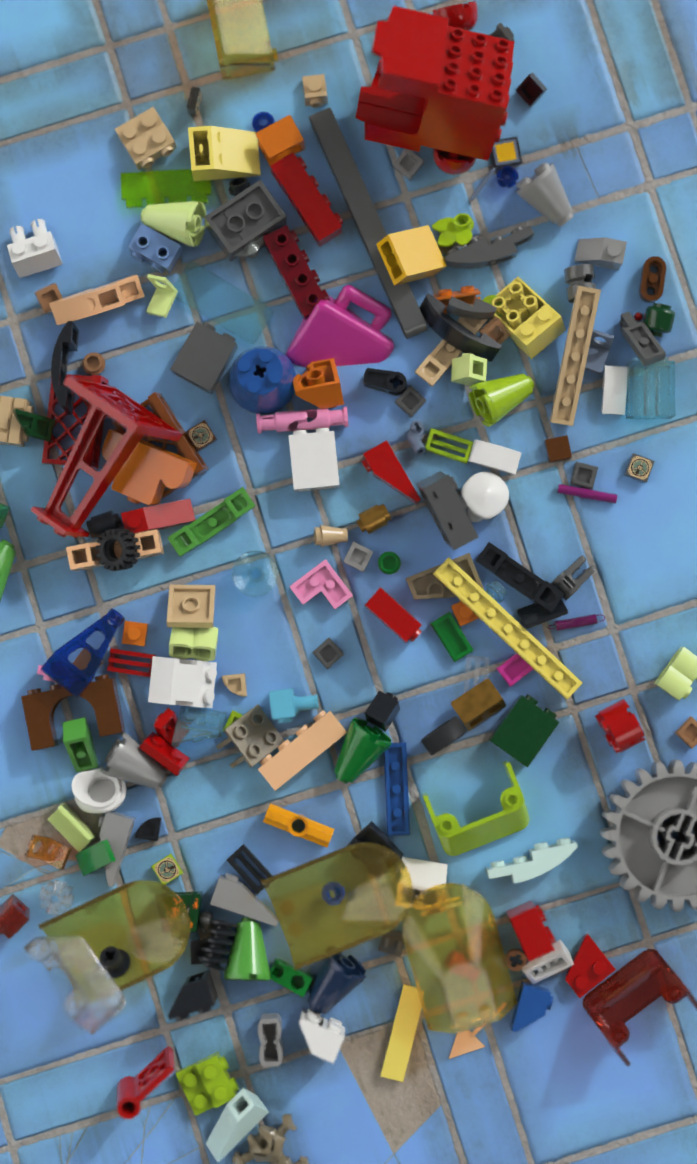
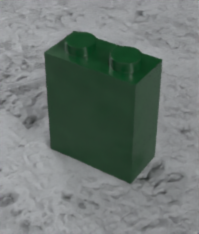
M528 694L525 697L522 695L518 696L488 739L526 767L531 764L559 724V721L555 719L557 715L548 708H545L543 711L536 706L538 701Z

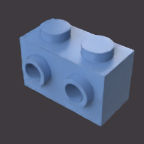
M142 223L128 246L134 259L142 263L144 260L151 263V268L159 273L165 271L170 274L183 252L180 244Z

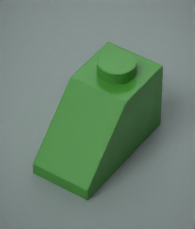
M86 718L63 722V742L76 773L98 768L93 738Z

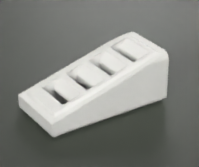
M561 940L552 944L555 951L532 960L522 967L523 973L532 984L574 965L569 950Z

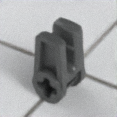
M583 555L550 583L565 593L563 596L565 600L570 598L596 571L594 566H590L583 570V573L577 579L572 578L573 573L579 570L580 566L586 561Z

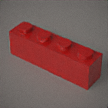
M291 152L270 166L272 175L319 247L342 233L341 225L344 223L337 212L333 213L330 209L331 202L326 194H320L317 189L319 184L313 175L309 176L305 171L307 166L301 156L296 157L294 152Z

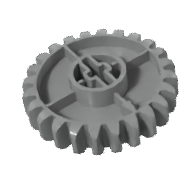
M673 759L670 761L667 771L663 763L656 761L651 766L652 775L644 769L638 768L635 770L636 784L625 779L620 782L625 792L623 797L617 794L609 796L610 801L617 807L615 811L606 810L602 813V817L612 822L611 827H605L600 830V836L612 841V843L602 848V854L609 858H616L608 867L610 873L613 875L623 874L619 882L620 886L624 890L635 888L634 897L638 901L644 902L650 897L654 908L662 909L666 902H668L673 911L680 912L685 900L692 909L697 910V763L690 762L684 769L680 760ZM670 817L668 823L663 822L666 818ZM672 830L682 833L679 840L670 837ZM657 833L661 837L659 844L657 841Z

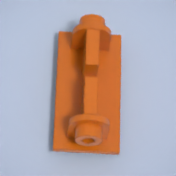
M474 286L461 287V291L452 292V289L439 290L438 294H433V297L446 305L447 308L451 297L473 305L476 298L480 299L476 295L481 294L478 288H474Z

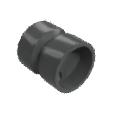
M592 264L574 265L564 269L565 283L569 284V287L566 289L569 303H574L577 286L596 289V284L592 283L595 278Z

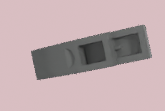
M520 226L512 230L511 235L505 238L499 236L490 242L491 245L488 244L485 237L480 240L479 238H474L466 244V247L460 250L456 247L446 253L447 256L444 257L446 267L472 269L508 261L516 257L518 252L517 246L532 240L534 232L531 226L526 228Z

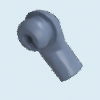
M419 420L411 423L407 439L416 455H422L426 451L422 443L424 426Z

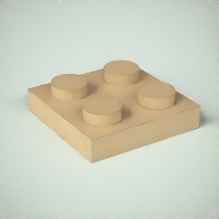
M169 585L167 627L213 628L215 585Z

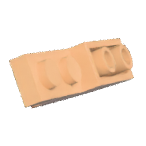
M135 274L95 289L91 288L49 303L56 325H60L68 321H76L125 305V303L145 296L138 275Z

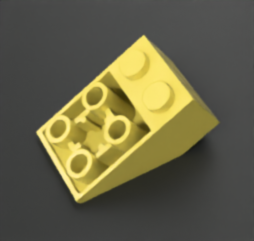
M217 126L188 127L193 181L261 176L257 132Z
M519 277L496 294L498 297L492 300V306L497 307L496 312L502 314L501 318L496 313L493 316L501 320L511 335L510 338L531 359L566 331L562 316ZM502 302V305L496 306V303Z

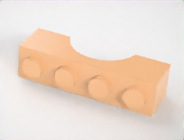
M157 529L136 533L133 538H138L139 540L136 542V545H140V549H137L140 557L135 559L164 554L161 534ZM116 541L114 544V553L117 558H120L122 555V546L119 541ZM96 542L66 547L70 570L76 572L105 566V564L101 565L99 563L101 558L96 556V554H99V550H95V548L100 546V544Z

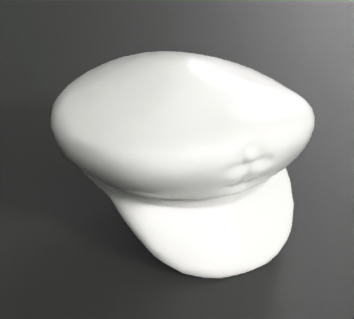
M479 472L471 476L463 485L460 498H464L469 508L466 510L470 521L479 522L484 519H491L501 513L506 507L509 500V490L506 483L498 475L492 472Z
M101 768L80 772L72 781V792L75 796L76 804L87 813L111 812L117 809L126 797L125 780L104 775L100 772Z

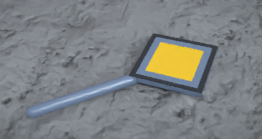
M517 136L500 139L499 143H494L491 151L494 166L470 197L471 201H474L497 168L522 164Z

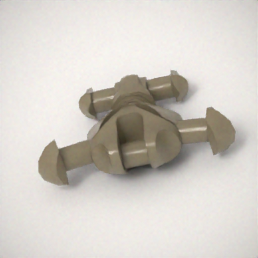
M282 1115L283 1123L278 1129L265 1125L258 1127L259 1133L257 1135L250 1134L247 1136L249 1151L244 1154L235 1152L232 1157V1163L246 1164L255 1159L256 1162L268 1161L273 1164H293L289 1156L282 1154L284 1141L286 1140L284 1135L289 1129L292 1131L297 1129L293 1123L292 1115ZM300 1155V1159L294 1164H309L308 1158Z

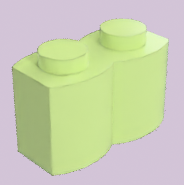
M172 627L169 656L178 659L193 658L200 661L215 660L218 628Z
M680 647L654 684L676 700L686 699L693 689L690 687L695 679L697 680V656L685 647Z

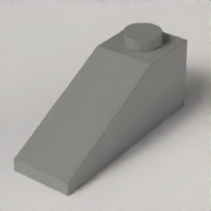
M114 811L106 812L105 815L102 814L98 824V828H101L99 834L100 841L108 839L116 859L115 862L105 866L107 883L110 887L116 885L136 819Z
M226 873L225 876L220 875L210 903L211 905L277 926L279 920L277 916L243 882L238 881V876Z

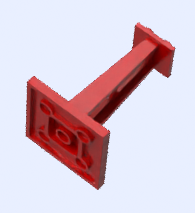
M67 376L64 385L89 401L92 406L46 508L32 507L30 511L37 515L38 521L54 528L53 531L57 535L78 538L89 536L90 533L81 527L144 435L179 442L183 434L116 387ZM106 415H109L126 427L127 431L102 470L97 471L86 463L85 458ZM82 469L93 477L94 482L73 515L69 517L62 512L61 506L79 470Z

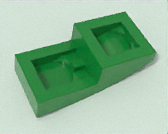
M108 839L92 845L75 855L83 877L116 861Z

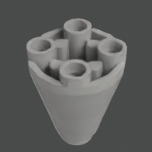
M544 162L534 170L536 173L531 178L526 176L516 184L518 188L516 193L553 224L556 223L560 227L574 215L571 213L572 208L553 163L548 164Z

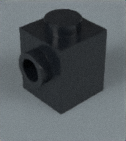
M379 690L365 711L366 721L386 732L400 711L398 698L389 692L385 694Z

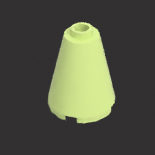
M198 201L149 204L141 212V221L144 225L162 235L187 246L194 247L198 246L203 239L206 226H202V218L206 216V208L203 202Z

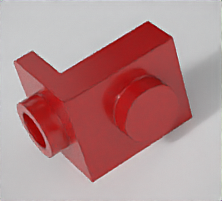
M169 708L157 716L153 725L157 734L174 747H178L189 733V728L180 723L175 712Z

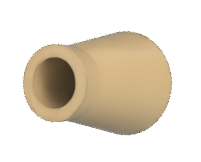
M325 525L314 527L315 545L325 547L348 541L347 528Z

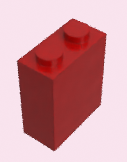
M381 587L364 606L404 643L408 640L413 642L422 632L419 629L422 624Z

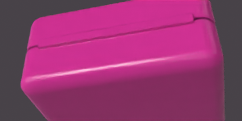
M345 285L336 300L329 296L330 300H320L313 308L311 314L305 320L303 319L286 352V356L293 364L305 368L311 362L334 358L336 366L380 363L388 358L394 350L393 340L380 331L391 318L392 311L388 306L354 286ZM350 302L375 315L372 323L369 324L349 310L347 307Z

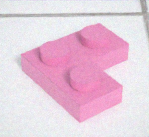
M326 559L289 586L303 605L320 592L324 594L334 609H337L353 597L352 593Z

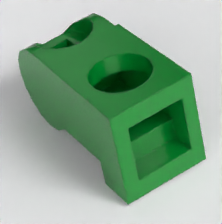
M275 958L270 968V979L301 997L306 995L315 976L278 958Z

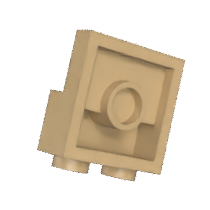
M154 107L115 128L117 135L138 170L142 167H150L154 164V160L161 156H169L177 148L173 137Z

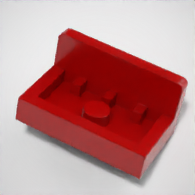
M154 732L139 747L175 776L180 774L190 759Z

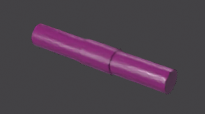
M559 484L557 493L614 504L617 501L616 494Z

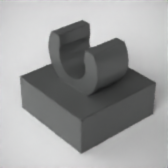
M384 927L378 951L401 957L407 933Z

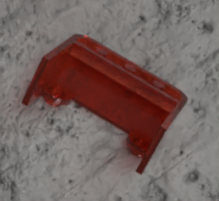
M647 949L586 994L582 1003L586 1012L627 1067L631 1063L619 1048L627 1042L630 1036L629 1029L624 1023L660 996L671 1004L678 1003L687 997L697 1010V1001L690 990L655 949Z

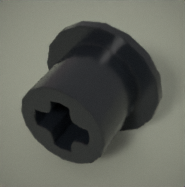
M113 946L107 947L100 954L102 970L109 978H119L129 970L131 958L124 950Z

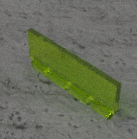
M191 169L121 173L122 200H126L127 208L143 207L142 199H146V205L165 203V198H169V203L188 202L187 197L191 196V201L208 204L207 195H212L211 180L193 181Z

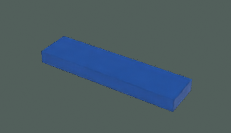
M406 742L392 743L384 752L387 836L410 835Z

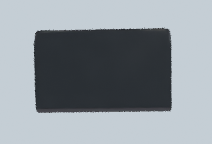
M562 599L552 613L536 603L517 610L521 625L525 629L568 613Z

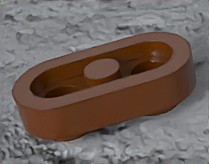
M653 256L648 258L642 267L639 295L643 301L648 303L656 302L663 294L666 263L660 257ZM651 266L656 267V273L650 271ZM648 288L653 289V295L647 293Z

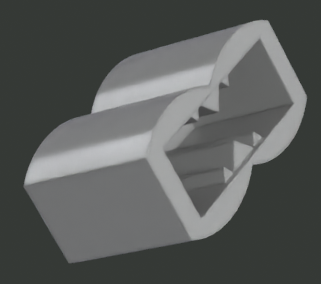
M279 1013L262 1014L259 1021L258 1036L261 1041L259 1058L263 1067L280 1066L282 1062L284 1046L280 1038L282 1019Z

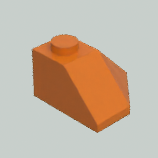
M334 358L311 362L306 366L307 371L302 375L297 374L294 377L295 394L301 399L321 409L344 405Z

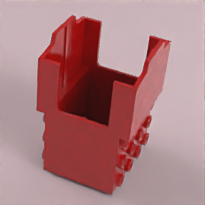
M393 5L388 20L377 21L372 53L381 57V60L379 59L370 87L360 88L355 118L364 122V140L417 152L420 151L421 146L488 161L494 143H499L502 132L500 126H505L508 112L506 110L510 98L509 89L513 68L514 41L448 26L449 18Z

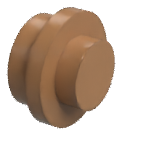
M93 352L84 357L82 365L88 374L99 375L104 371L106 363L102 355Z

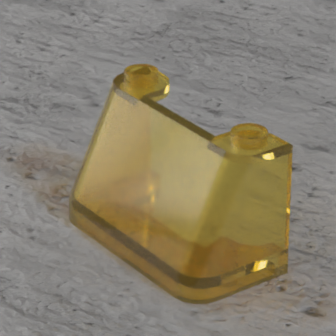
M207 0L222 79L228 80L274 71V62H278L276 48H271L262 0Z

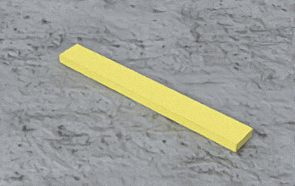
M449 557L433 573L446 588L566 700L581 686L583 682Z

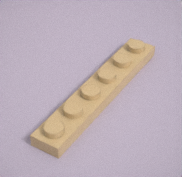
M577 286L550 416V422L569 426L574 424L601 293L599 289Z

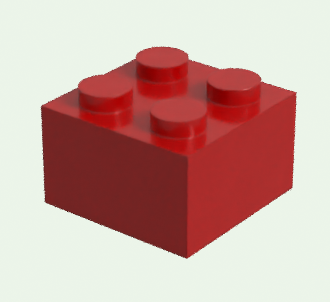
M528 901L506 911L521 948L529 962L555 951L552 944L556 943L551 929L543 924L547 920L539 905H534L532 901Z

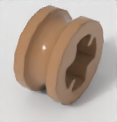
M511 949L506 953L505 963L510 970L520 971L526 965V957L521 950ZM519 954V959L522 960L521 963H516L515 966L511 965L510 957H515Z

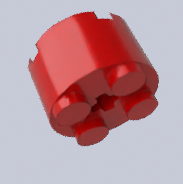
M624 699L599 711L595 715L597 723L606 733L604 737L607 743L614 749L616 754L622 753L645 741L643 737L645 736L634 713L632 714L630 711H627L629 705Z

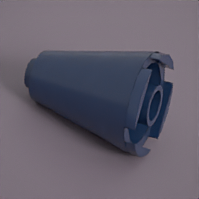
M331 947L327 950L310 991L307 1002L310 1010L314 1013L326 1014L366 978V975H364L366 970L362 964L352 955H349L348 958L342 955L343 950Z

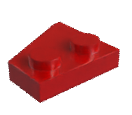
M588 933L583 936L580 948L573 958L574 965L568 969L564 977L579 998L616 970Z

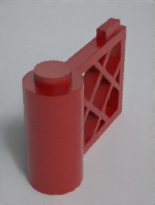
M170 1046L161 1051L135 1077L127 1076L118 1082L117 1113L120 1117L124 1119L135 1118L140 1113L141 1101L175 1070L174 1052Z

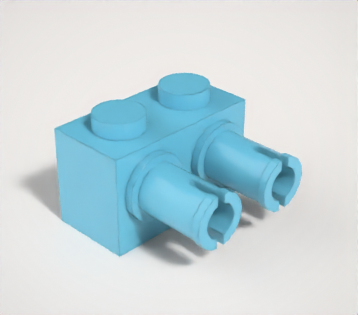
M294 688L269 691L272 719H278V723L292 722V717H296L299 711L319 709L317 694L297 697L294 694Z

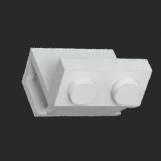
M153 656L148 702L213 708L217 662Z

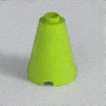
M523 373L474 383L469 386V389H472L468 393L469 400L476 416L481 415L484 419L482 421L483 425L490 427L533 393L534 383L530 376H526Z

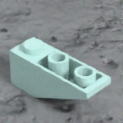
M245 1088L226 1105L206 1142L207 1147L218 1162L269 1113L258 1095Z

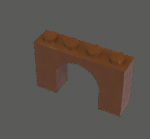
M108 674L96 676L93 682L86 683V679L72 681L73 686L64 687L63 683L50 686V691L41 692V688L28 690V695L21 696L31 750L58 746L54 713L59 703L70 696L82 697L92 705L100 737L126 732L115 678H109Z

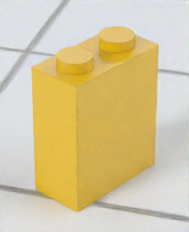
M429 225L388 234L376 244L394 286L434 276L447 266Z

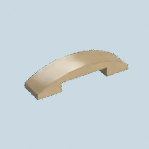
M460 317L457 322L476 335L488 319ZM442 340L417 368L415 374L433 387L452 365V359L458 358L462 351Z

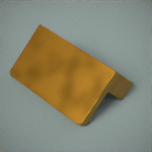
M488 678L451 702V706L460 717L468 732L506 707L504 699Z

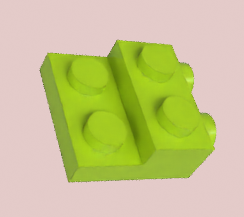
M218 1051L175 1073L195 1116L231 1101L238 1094V1083L234 1077L230 1078L227 1071L229 1069L228 1062L224 1056L220 1057Z

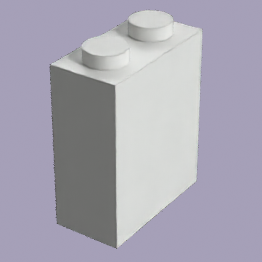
M329 428L316 429V433L297 430L293 431V435H288L294 492L340 488L334 431H329Z

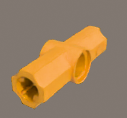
M270 803L263 820L264 823L289 832L293 836L304 838L326 848L334 832V828ZM297 819L302 820L305 823V829L302 831L294 830L292 826L293 821Z

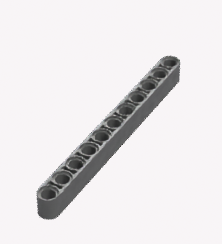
M329 107L309 116L314 133L405 338L409 339L427 331L426 322L409 283L394 286L376 246L387 234L331 108Z

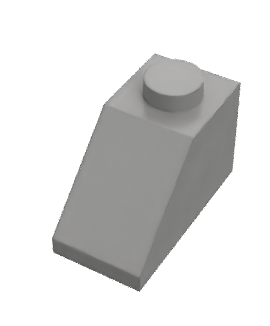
M605 237L579 239L574 262L619 270L623 264L627 242Z

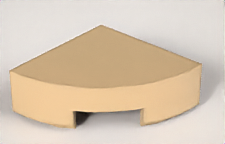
M245 673L222 676L223 683L228 690L239 696H247Z

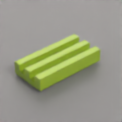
M431 428L425 448L426 452L467 464L474 442ZM433 435L466 445L468 448L466 450L432 438ZM430 444L465 454V457L430 447Z

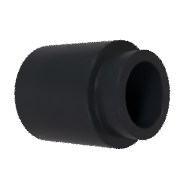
M112 510L93 516L91 520L86 521L91 538L97 537L98 539L102 538L100 535L106 533V530L119 529L122 526L118 513L114 514Z

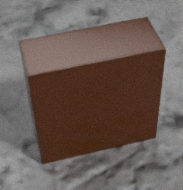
M567 435L544 441L549 463L572 458Z

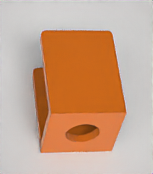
M291 115L256 133V137L259 140L258 146L269 166L291 152L297 154L305 150L304 139Z

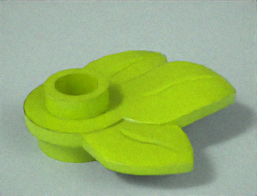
M461 213L454 218L446 217L432 224V229L441 233L438 238V246L450 247L455 243L464 246L472 239L471 231L474 228V221L468 214Z

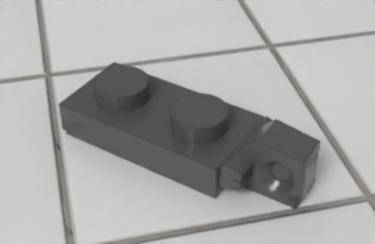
M629 312L621 314L619 322L621 326L620 331L642 364L648 366L664 360L666 352L643 321L636 322Z

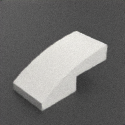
M604 365L602 414L625 415L627 366Z
M474 440L468 462L486 468H494L509 474H516L521 452L496 444Z

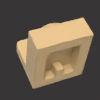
M325 74L302 76L305 105L321 107L328 103Z

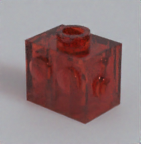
M14 894L0 906V934H4L10 939L30 920V909Z

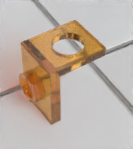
M33 834L24 856L41 859L59 870H64L72 849L51 837ZM40 841V848L37 852L33 853L34 845Z

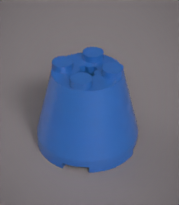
M267 346L250 348L241 353L231 366L229 372L231 394L237 404L249 412L260 413V415L278 412L290 402L294 395L293 379L296 376L295 368L290 359L283 352ZM260 368L265 377L260 378L257 375L256 369Z

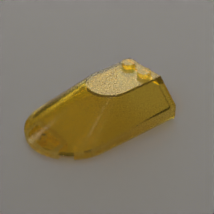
M375 843L352 844L261 881L272 901L285 935L295 970L390 932L404 919L412 900V881L406 865L393 851Z
M151 880L128 882L38 925L53 942L69 977L75 995L77 1012L171 967L186 949L191 928L189 913L178 894L168 886ZM110 946L126 951L131 958L129 970L123 976L115 979L109 978L104 974L102 963L100 962L101 952Z
M444 883L426 889L413 900L414 903L409 908L407 914L405 913L402 935L428 1030L456 1034L501 1020L517 1004L495 917L489 903L479 892L463 884Z

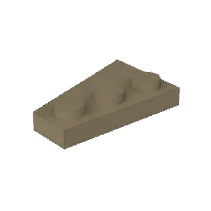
M470 553L452 559L484 590ZM440 565L405 578L414 600L456 597L433 575Z

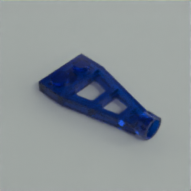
M111 608L105 616L57 649L41 667V671L74 697L78 698L92 682L118 627L122 625L125 618L118 611ZM95 631H99L105 636V640L99 649L95 650L86 643V639ZM79 648H84L91 654V659L83 670H80L68 661V656Z

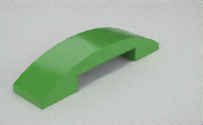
M242 487L189 525H185L169 536L168 540L179 557L226 529L256 505L244 487Z

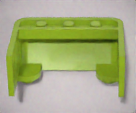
M502 762L512 787L505 789L501 793L500 803L503 811L466 826L460 827L456 817L449 813L435 816L426 792L422 794L445 853L450 856H457L521 831L528 826L529 814L510 762Z

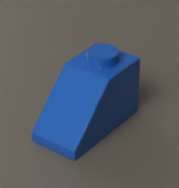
M521 981L510 1023V1028L513 1032H518L544 1017L546 1010L551 1009L553 996H550L551 992L548 988Z

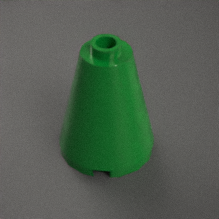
M354 717L350 722L334 772L337 774L336 778L345 784L348 782L353 783L392 744L391 738L376 726L373 728L368 726V721Z

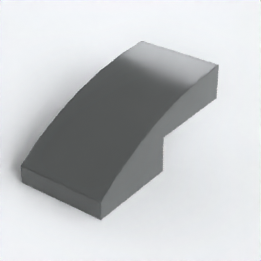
M451 297L446 312L469 319H492L497 307L476 298L472 306L455 297Z

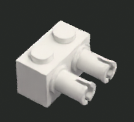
M37 219L39 227H37L35 220L31 222L34 237L26 239L24 228L21 226H16L17 233H15L14 227L9 230L13 243L7 245L11 263L19 278L63 265L58 246L51 231L47 232L46 223L43 219Z

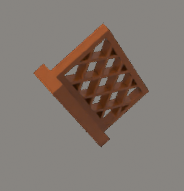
M157 392L148 396V399L140 405L145 408L150 406L153 414L183 435L179 442H168L167 439L159 440L151 436H143L142 439H147L149 443H152V441L163 443L162 448L165 450L167 444L175 445L178 450L177 455L197 463L192 479L208 471L207 465L163 396ZM113 422L116 429L125 432L119 422ZM168 488L164 491L161 499L165 498L177 489Z

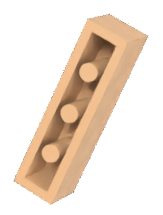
M324 710L313 718L315 721L313 725L308 728L305 724L295 733L298 736L292 742L287 739L277 747L279 752L272 757L271 754H268L259 762L262 765L258 768L259 772L275 791L347 733L346 729L331 711L328 713Z

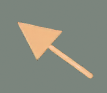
M501 1002L473 1032L460 1022L449 1059L485 1047L475 1035L505 1006L504 1002Z

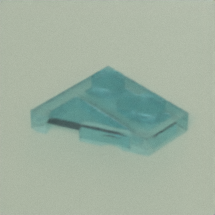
M181 705L172 739V746L176 747L179 746V743L191 740L194 743L205 738L221 737L227 712Z

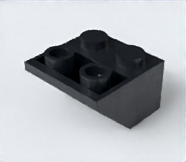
M210 970L187 977L168 1014L169 1020L175 1018L176 1021H181L190 1017L189 1013L198 1011L199 1014L212 1010L211 1006L215 1005L218 994Z

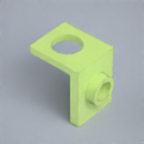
M148 274L147 278L156 287V290L146 312L150 315L166 318L178 291L167 278Z

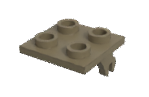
M258 704L224 729L228 738L216 745L219 750L233 741L242 756L229 764L230 767L234 768L241 762L246 761L251 768L280 746L284 739Z

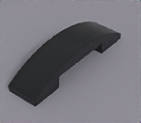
M429 293L425 296L419 308L424 320L435 333L463 353H471L485 358L487 361H493L502 345L485 333L479 338L445 314L446 305Z
M68 321L60 332L54 347L51 363L53 389L58 402L68 415H73L74 402L73 391L64 385L67 378L68 352L77 351L79 330L73 321Z
M488 542L476 559L480 565L551 613L565 594L520 565L490 542Z

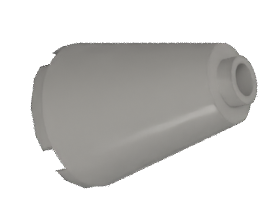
M122 732L121 736L123 739L117 738L104 760L108 763L107 767H101L100 772L107 776L155 789L157 786L162 787L168 776L165 774L166 769L158 761L139 748L140 745L131 736Z

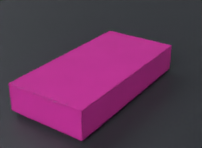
M516 653L497 667L496 670L511 687L530 673L533 668Z

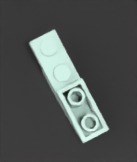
M562 838L556 840L557 844L548 845L547 842L534 844V848L529 849L530 859H527V856H519L513 858V862L504 864V860L491 862V866L486 867L487 876L489 879L511 875L514 884L538 877L568 858L578 847L577 842L574 840L570 841V838Z

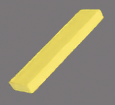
M403 984L380 1074L381 1077L400 1082L404 1081L426 993L425 989Z

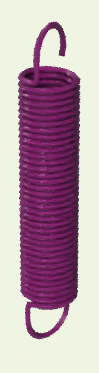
M592 614L558 620L553 625L556 624L557 631L594 625L598 623L596 616L599 615Z

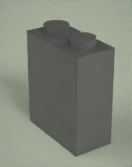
M196 322L170 370L178 377L213 394L238 346L235 343L236 339L227 333L221 335L215 332L216 328L206 322L203 325Z

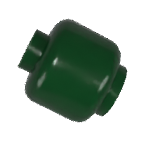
M653 303V306L647 307L643 322L653 336L662 337L663 333L671 332L675 312L671 310L669 305Z

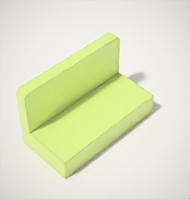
M66 803L61 804L47 819L78 852H81L97 836Z

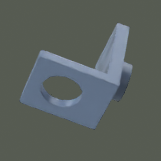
M593 329L585 370L602 374L614 339L613 335ZM595 337L604 338L607 342L598 341Z

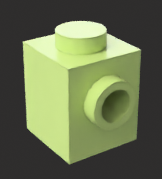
M464 353L462 357L452 359V382L470 386L474 383L486 381L487 359L471 353Z

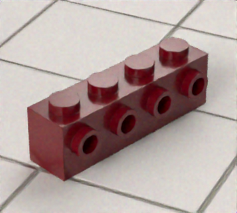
M285 225L263 237V242L301 316L305 320L320 300H330L326 290H321L317 284L320 282V279L315 269L310 270L307 264L310 260L305 250L300 251L297 245L300 241L294 229L290 231L288 226Z

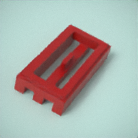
M110 648L107 671L151 677L152 658L157 655ZM115 654L149 658L151 662L145 663L115 658ZM114 663L147 667L149 672L114 667Z

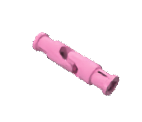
M343 407L340 410L325 408L275 412L274 415H260L259 413L256 414L257 432L261 434L262 431L272 430L277 432L315 430L338 425L348 427L347 407ZM308 417L314 419L311 422H307Z

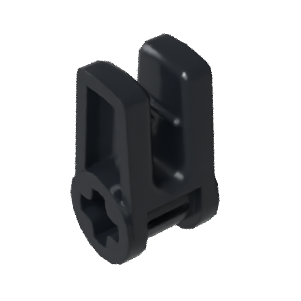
M367 368L364 374L363 382L367 388L394 396H399L406 390V377L400 372ZM396 379L400 380L401 385H398L397 388H393L392 383H394Z

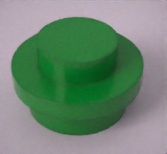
M385 552L378 559V567L385 574H394L400 568V558L394 552Z

